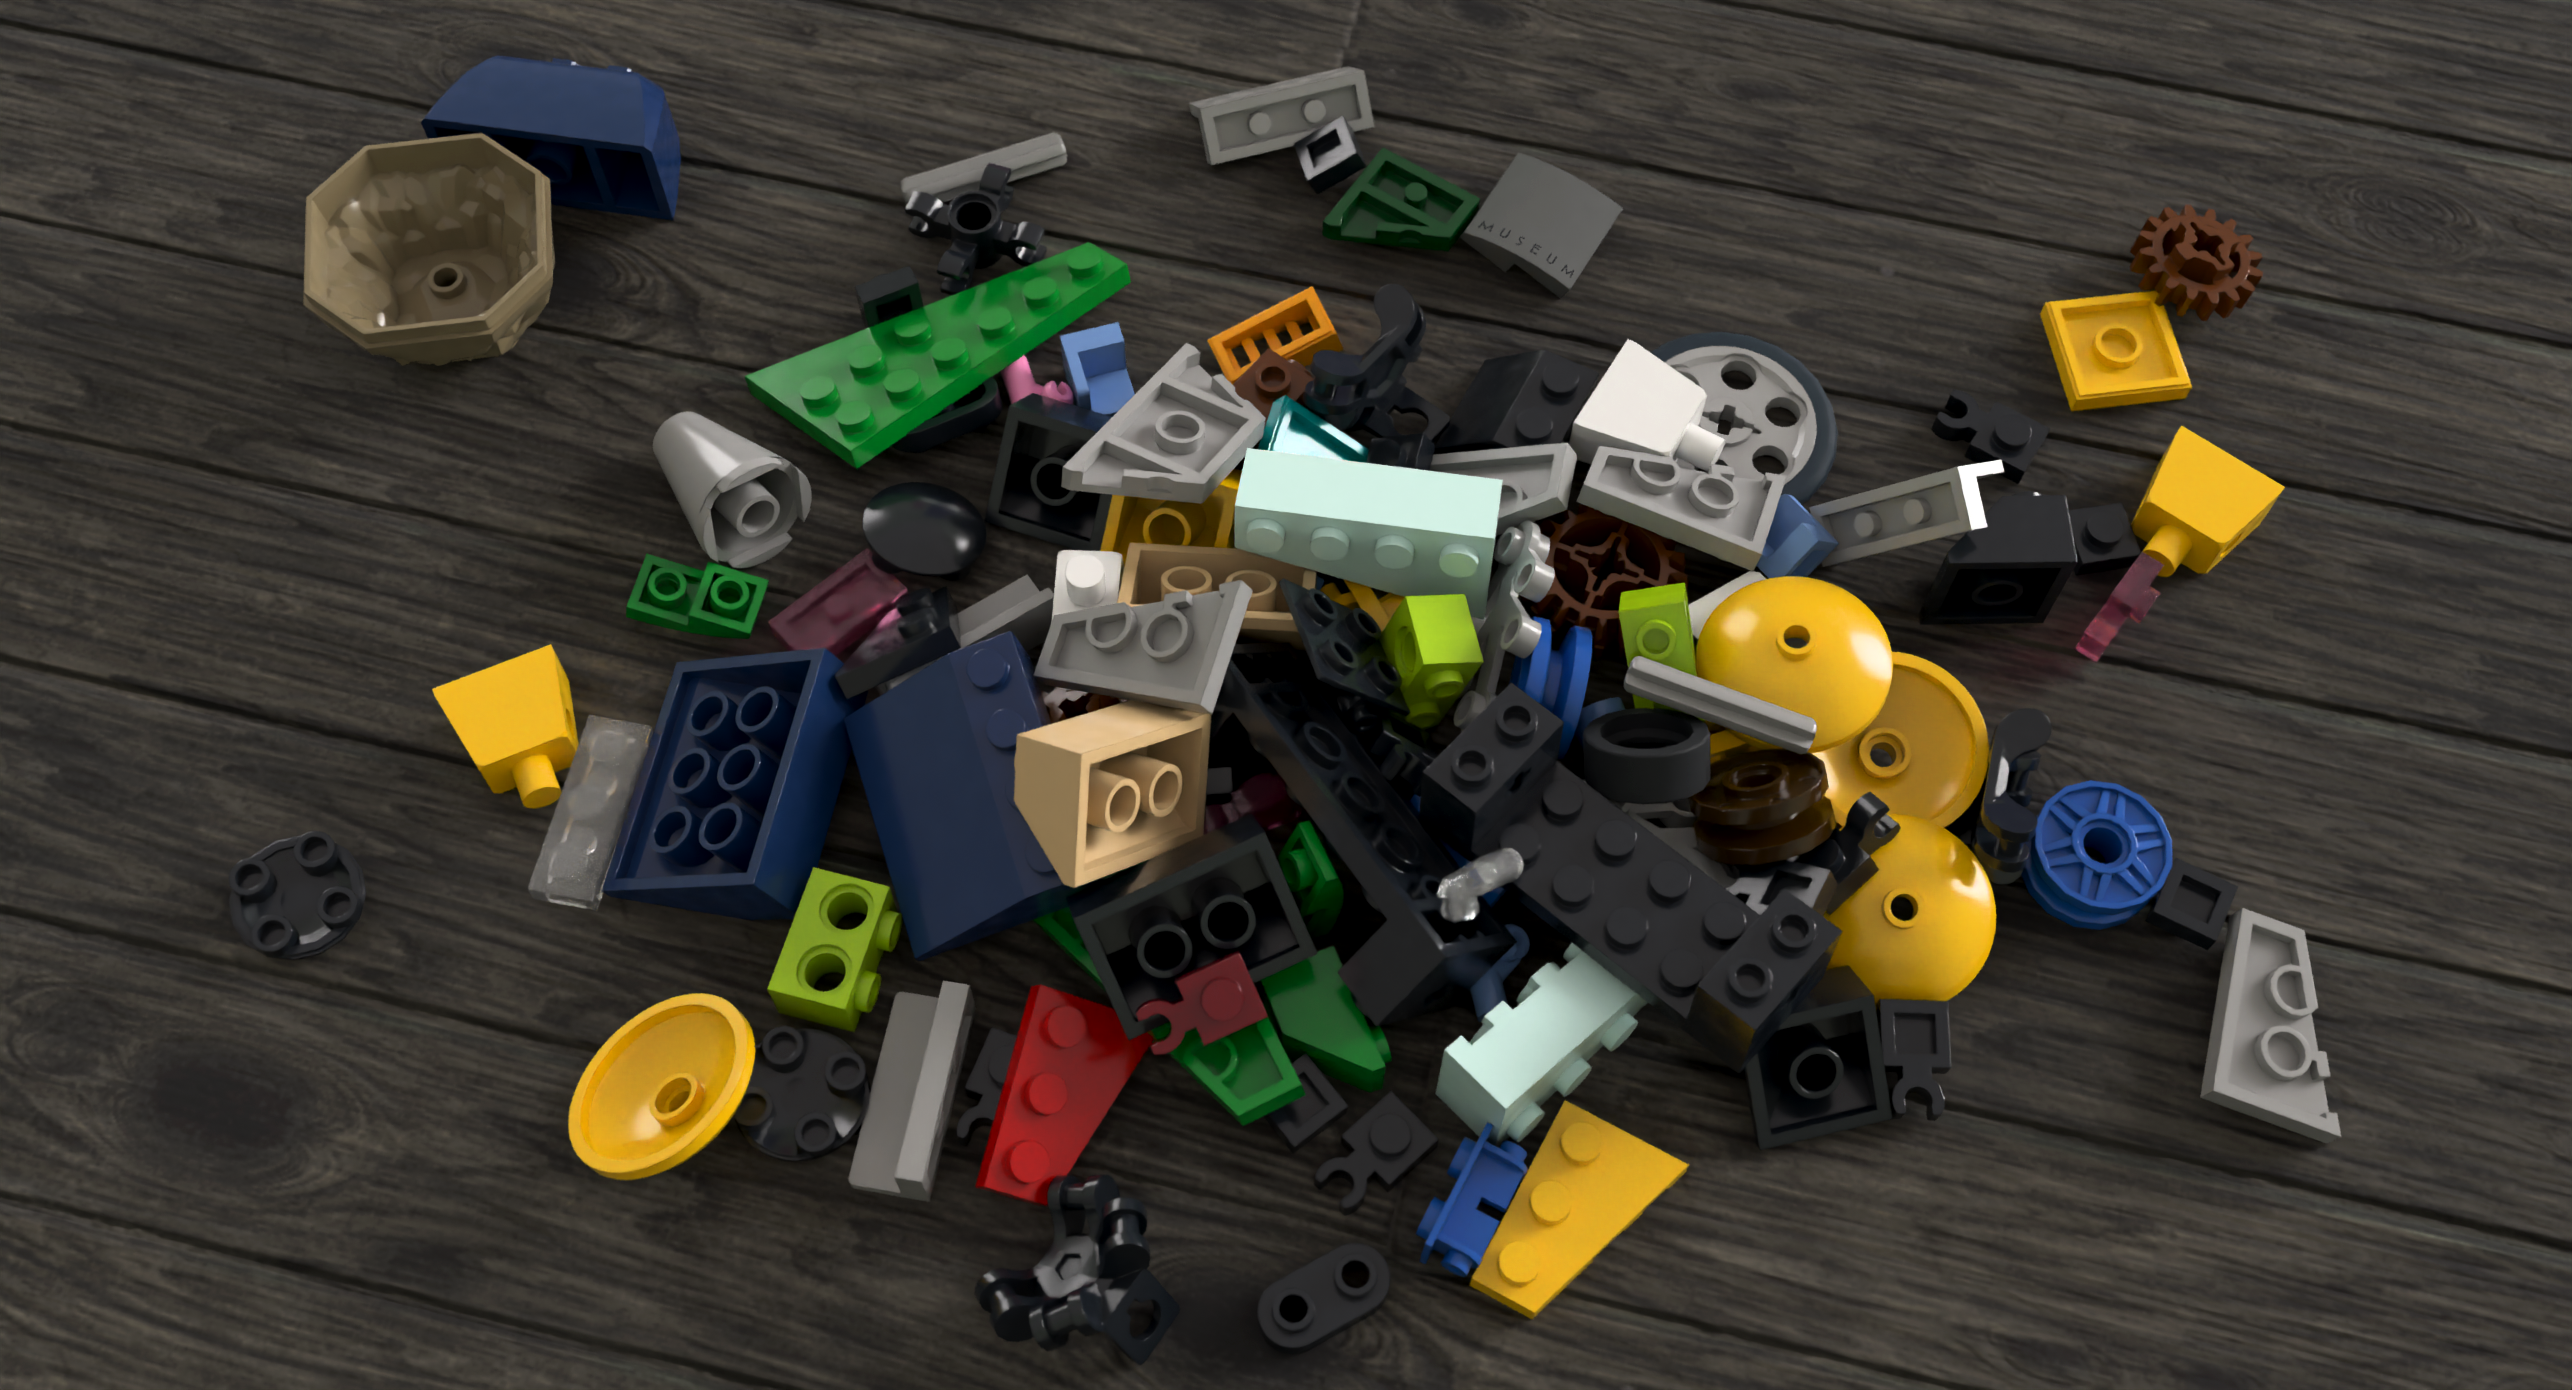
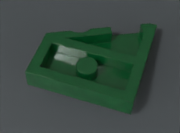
M1382 147L1323 220L1322 236L1331 240L1449 251L1479 210L1480 198Z

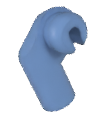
M1505 925L1517 943L1470 988L1479 1022H1482L1484 1016L1501 1001L1508 1004L1503 981L1520 963L1521 958L1528 953L1530 947L1527 933L1518 925Z

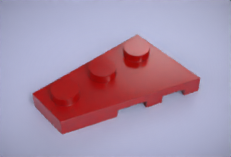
M1041 984L1031 986L975 1187L1033 1205L1048 1206L1047 1193L1052 1179L1056 1176L1068 1175L1150 1046V1043H1152L1153 1038L1146 1032L1128 1040L1113 1008Z

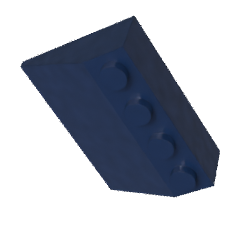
M1012 631L945 655L843 718L913 954L918 962L1069 907L1066 897L1102 881V878H1099L1076 888L1064 885L1014 802V758L1017 734L1050 725L1051 721L1037 678L1033 676L1034 669L1030 656Z
M826 648L677 662L601 891L609 897L746 920L794 919L813 867H818L852 749L843 718L865 705L869 690L846 699L835 678V674L844 663Z

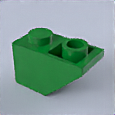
M1334 946L1317 952L1318 954L1258 981V995L1290 1060L1295 1061L1306 1053L1323 1074L1369 1093L1383 1088L1385 1064L1392 1061L1386 1037L1380 1026L1376 1027L1375 1024L1368 1026L1363 1013L1355 1006L1351 998V991L1337 973L1342 968V963Z

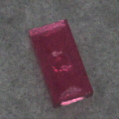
M866 548L768 621L772 634L788 651L826 648L836 656L879 624L890 611L896 609V603L908 594L907 588L892 573L883 572L878 569L872 562V552Z

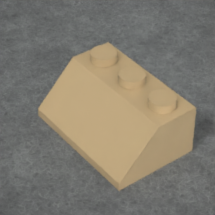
M1129 543L1117 603L1125 602L1130 607L1164 601V594L1185 590L1191 595L1219 591V584L1242 580L1253 591L1235 644L1290 643L1294 650L1306 651L1279 581L1284 578L1308 590L1311 588L1317 589V571L1241 549Z
M1130 700L1017 734L1014 758V802L1064 885L1076 888L1152 859L1203 836L1211 714Z

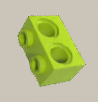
M1685 582L1621 592L1618 612L1628 667L1634 657L1641 656L1697 676L1696 647ZM1633 694L1635 709L1659 708L1676 710Z
M1465 594L1405 596L1379 638L1388 661L1401 676L1402 685L1400 689L1410 710V714L1407 716L1394 711L1391 712L1423 730L1440 723L1484 662Z
M813 867L767 988L778 1013L855 1032L861 1013H870L876 1003L881 984V975L876 973L883 951L892 952L901 932L902 914L897 911L889 886ZM862 913L867 915L864 922L854 929L842 930L836 928L839 920L847 914ZM837 972L845 975L842 983L833 990L817 991L813 989L816 981L827 973Z

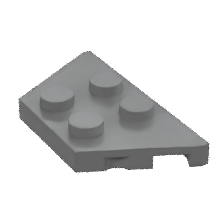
M1186 343L1063 466L1061 487L1072 491L1202 504L1246 455L1247 448L1252 449L1263 438L1265 417L1248 400L1239 397L1235 392V387L1222 374L1211 377L1199 365L1200 352L1194 346Z

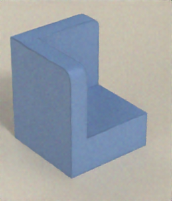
M1116 322L1061 335L1063 367L1068 385L1074 394V405L1113 417L1135 395L1126 369L1125 344L1119 323Z
M1783 494L1780 496L1762 555L1756 566L1768 578L1797 575L1808 577L1839 543L1794 496Z

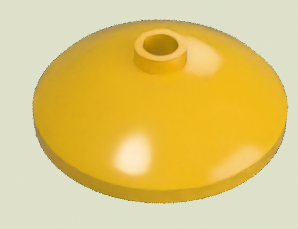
M1783 576L1769 578L1737 590L1721 602L1711 613L1703 626L1696 648L1697 677L1813 718L1816 721L1817 731L1813 743L1807 751L1808 753L1821 752L1837 747L1851 740L1869 726L1885 703L1892 679L1893 658L1890 642L1875 614L1861 600L1845 589L1809 577ZM1789 638H1800L1807 645L1802 648H1792L1785 641ZM1724 727L1731 734L1752 746L1764 750L1784 749Z
M1892 652L1893 671L1889 692L1883 707L1871 724L1857 736L1837 747L1811 753L1824 761L1829 788L1824 796L1831 800L1835 823L1838 828L1845 826L1847 815L1852 805L1868 792L1873 793L1889 807L1890 810L1886 814L1914 816L1933 822L1943 828L1955 822L1972 804L1982 787L1987 772L1989 754L1988 733L1980 709L1973 697L1949 672L1926 659L1911 654ZM1874 749L1885 750L1891 757V765L1888 767L1877 766L1872 761L1870 752Z
M1887 814L1900 825L1901 829L1889 843L1878 848L1870 855L1879 871L1831 915L1826 912L1823 915L1824 918L1842 931L1826 970L1849 965L1873 993L1875 1005L1879 999L1948 1001L1970 984L1983 967L1990 953L1996 930V904L1993 890L1983 866L1974 853L1957 836L1945 828L1922 818L1909 815ZM1895 897H1904L1911 902L1913 915L1910 920L1902 921L1893 915L1891 903Z
M693 993L657 1003L639 1013L618 1029L590 1061L582 1074L572 1098L568 1130L572 1147L579 1158L602 1176L616 1180H634L672 1169L706 1147L723 1130L735 1114L746 1093L755 1059V1040L749 1022L744 1015L730 1002L721 997L705 993Z

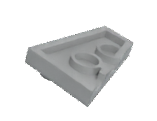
M1568 443L1434 454L1429 471L1503 480L1496 530L1497 536L1503 534L1511 526L1516 528L1525 520L1535 522L1567 510L1577 454Z
M1599 446L1576 502L1657 533L1664 538L1675 540L1713 555L1720 560L1754 571L1762 555L1787 476L1765 473L1762 481L1734 477V467L1711 464L1708 472L1679 468V465L1672 457Z
M1242 580L1219 584V591L1191 595L1185 590L1164 594V601L1130 607L1125 602L1054 615L1033 676L1049 686L1213 714L1253 590Z
M2241 908L2229 916L2200 1098L2328 1144L2340 1138L2341 1132L2337 1113L2329 1112L2324 1080L2330 1077L2327 1053L2318 1051L2312 1012L2318 1008L2305 930L2245 908Z

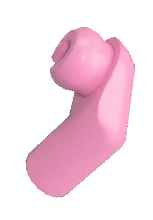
M1022 356L1000 371L1011 404L1032 393L1073 404L1074 394L1066 383L1060 382L1058 387L1055 381H1049L1045 386L1036 384L1025 356Z

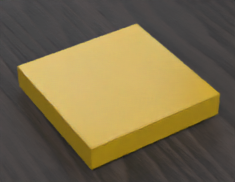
M2156 290L2045 302L2040 316L2071 411L2186 399L2192 389V385L2164 305L2158 306L2155 304L2159 294Z

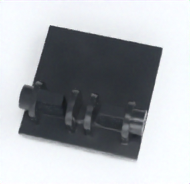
M1282 578L1279 581V585L1317 679L1329 684L1333 694L1338 696L1336 700L1342 712L1344 722L1349 726H1353L1358 732H1367L1377 726L1379 723L1378 716L1386 709L1403 716L1410 714L1400 689L1402 685L1401 676L1386 657L1379 640L1381 630L1376 621L1360 608L1352 610L1331 600L1318 589L1311 588L1308 590Z

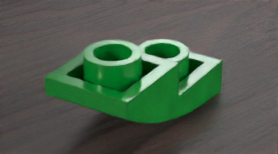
M646 553L626 606V617L688 633L724 638L750 639L768 588L769 580L709 561L705 571Z
M1309 820L1297 824L1277 858L1312 939L1330 933L1342 909L1344 890Z

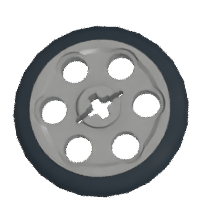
M1726 332L1691 334L1666 342L1650 352L1705 391L1707 398L1698 426L1726 440L1715 464L1734 467V477L1762 481L1764 475L1756 470L1752 461L1758 456H1773L1780 460L1785 469L1779 475L1787 476L1781 495H1792L1801 505L1807 502L1826 481L1836 458L1838 430L1832 405L1819 381L1799 360L1773 344L1751 336ZM1732 370L1741 371L1751 378L1753 385L1748 389L1735 390L1723 382L1721 375ZM1773 407L1786 408L1795 415L1797 423L1790 427L1776 426L1768 420L1765 412ZM1720 420L1732 422L1729 435L1717 432ZM1680 458L1676 461L1679 468L1699 469Z

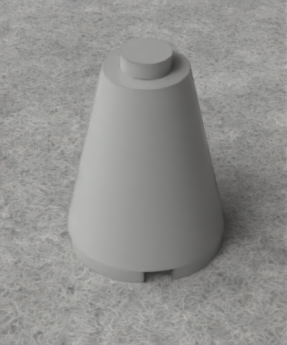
M681 412L670 417L656 432L653 440L655 457L700 546L710 558L716 562L718 560L728 562L733 568H748L771 559L790 543L793 538L787 532L797 517L803 522L805 521L810 511L812 499L810 483L795 464L695 412Z

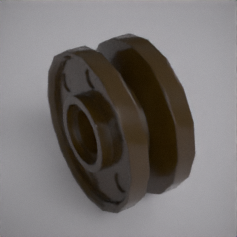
M1766 749L1737 754L1710 764V781L1704 790L1688 798L1691 812L1699 817L1694 824L1698 850L1711 860L1731 865H1759L1786 860L1806 853L1829 839L1836 827L1831 800L1824 796L1829 788L1824 761L1808 752L1806 754H1798L1787 749Z

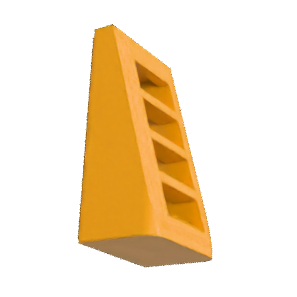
M1313 286L1207 340L1226 379L1232 385L1261 356L1254 341L1263 338L1266 339L1271 350L1284 359H1293L1303 366L1310 365L1314 354L1318 351L1332 350L1340 352L1344 350L1337 332ZM1310 322L1314 331L1303 336L1299 326ZM1287 330L1293 342L1282 346L1276 334ZM1243 346L1251 362L1240 368L1231 350Z

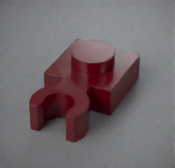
M1239 951L1176 978L1175 981L1183 998L1174 1002L1161 998L1151 999L1142 1003L1135 1011L1139 1021L1148 1019L1155 1014H1161L1166 1016L1171 1022L1170 1032L1165 1037L1150 1043L1155 1055L1173 1051L1182 1042L1185 1032L1195 1027L1205 1046L1268 1017Z

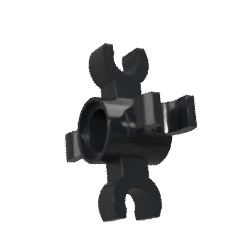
M989 163L981 177L979 190L962 193L956 196L949 205L943 204L931 194L921 191L913 192L905 208L906 214L914 216L908 227L909 232L922 238L938 236L949 239L952 242L950 249L943 254L937 268L939 275L946 276L940 287L942 293L954 295L969 289L974 269L990 267L997 263L1003 255L1010 257L1013 261L1024 267L1043 260L1047 252V248L1040 245L1045 233L1043 227L1030 222L1014 224L1001 220V213L1007 209L1014 194V187L1006 185L1012 173L1010 168Z

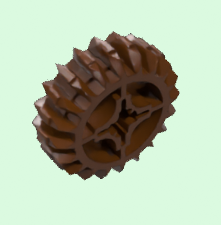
M1580 504L1577 515L1567 509L1556 514L1555 522L1543 519L1539 525L1541 534L1550 539V550L1545 564L1554 568V580L1548 593L1540 602L1535 603L1521 595L1520 597L1522 605L1531 606L1530 618L1535 616L1549 619L1552 642L1565 637L1569 628L1574 625L1589 628L1592 633V656L1595 662L1603 656L1605 648H1611L1621 661L1626 656L1618 612L1621 592L1684 582L1687 592L1689 580L1687 579L1688 575L1684 574L1686 566L1685 553L1674 551L1676 546L1675 540L1664 538L1657 533ZM1629 559H1631V560H1632L1634 563H1636L1639 567H1637V566H1635L1634 564H1632V563L1629 561ZM1608 568H1612L1611 574L1607 577V580H1604L1603 578ZM1600 579H1603L1599 590L1594 591L1595 585ZM1565 590L1575 594L1580 603L1573 599Z

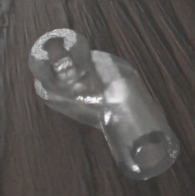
M1500 848L1477 858L1444 877L1436 895L1442 898L1441 913L1444 918L1449 921H1466L1475 918L1479 912L1477 896L1488 893L1520 877L1524 864L1519 853L1511 848Z

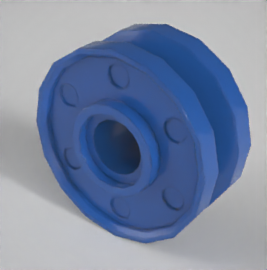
M1533 616L1530 619L1539 622L1542 627L1540 639L1533 652L1527 658L1515 657L1509 684L1513 683L1564 722L1558 760H1561L1565 757L1571 745L1584 702L1592 657V633L1589 628L1574 625L1569 628L1559 651L1551 650L1552 633L1549 619Z
M2089 780L2065 786L2045 802L2036 816L2037 827L2035 834L2031 840L2025 842L2029 848V857L2021 875L2029 894L2048 914L2073 927L2101 930L2125 924L2149 903L2150 899L2160 891L2173 865L2172 839L2162 816L2143 796L2116 783ZM2084 847H2091L2099 851L2104 857L2106 864L2098 863L2086 854Z

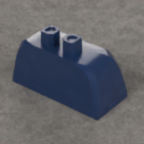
M497 55L483 61L456 79L421 121L428 139L477 133L485 134L550 179L551 205L674 220L681 164L680 138L663 88L639 73L632 72L628 67L608 65L607 68L580 66L573 60L553 58L551 62Z

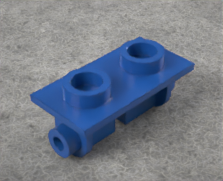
M1486 1123L1477 1142L1465 1137L1458 1148L1447 1172V1175L1457 1179L1447 1202L1434 1197L1417 1229L1416 1235L1427 1240L1419 1262L1426 1265L1434 1249L1445 1255L1441 1265L1458 1276L1466 1277L1470 1268H1479L1482 1256L1500 1221L1477 1210L1480 1201L1504 1213L1521 1178L1525 1176L1528 1170L1527 1166L1523 1163L1527 1152L1522 1147L1510 1141H1502L1498 1148L1488 1142L1493 1128L1492 1124Z

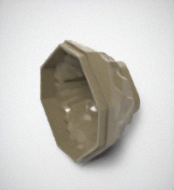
M483 133L364 146L306 197L303 305L326 326L341 333L372 355H383L393 358L402 366L413 363L440 366L452 361H471L478 358L498 357L514 347L525 330L536 321L549 301L555 266L550 179L543 175L541 171Z

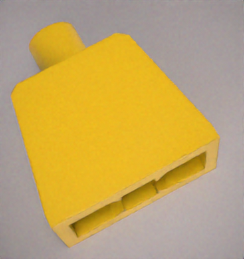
M2181 426L2160 460L2131 523L2134 535L2148 543L2140 553L2142 565L2149 572L2160 577L2171 576L2180 563L2196 573H2208L2260 525L2285 487Z
M551 644L432 689L435 698L493 793H504L517 788L523 805L526 808L532 809L545 807L559 799L562 792L555 773L576 765L581 755L569 680Z

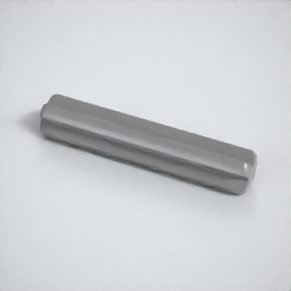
M1058 133L1046 134L904 178L900 182L903 199L907 206L913 192L921 191L931 194L942 203H945L962 193L978 191L981 177L989 163L1010 168L1012 173L1007 182L1009 183L1064 166L1067 162L1066 149Z
M1641 656L1633 658L1624 679V689L1629 693L1798 754L1807 753L1816 735V721L1811 717Z

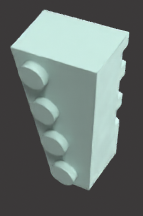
M1247 448L1235 501V548L1403 597L1465 594L1471 616L1485 620L1503 480Z
M1573 943L1570 944L1563 956L1569 963L1562 969L1554 962L1546 963L1533 974L1516 1000L1519 1005L1515 1009H1512L1506 1002L1501 1001L1484 1016L1482 1020L1483 1026L1477 1031L1470 1043L1461 1035L1444 1050L1436 1095L1479 1137L1486 1123L1492 1124L1493 1128L1488 1142L1496 1147H1499L1502 1141H1505L1509 1136L1516 1143L1524 1139L1545 1115L1540 1106L1556 1091L1564 1097L1569 1095L1591 1071L1592 1066L1587 1061L1603 1045L1610 1052L1619 1047L1638 1025V1021L1633 1016L1648 1003Z

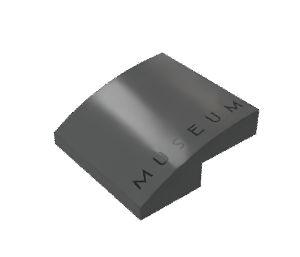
M1518 153L1460 238L1504 272L1515 263L1557 297L1562 298L1572 288L1623 208L1572 174L1534 157Z

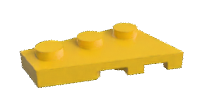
M1565 1100L1484 1253L1479 1268L1474 1272L1469 1286L1533 1319L1590 1265L1593 1259L1614 1238L1637 1220L1667 1188L1669 1189L1685 1174L1689 1164Z

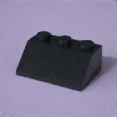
M1252 813L1066 897L1073 920L1128 1040L1170 1022L1166 1016L1161 1014H1155L1148 1019L1139 1021L1135 1011L1142 1003L1151 999L1161 998L1174 1002L1183 998L1175 981L1180 976L1239 951L1253 983L1318 954L1267 835Z

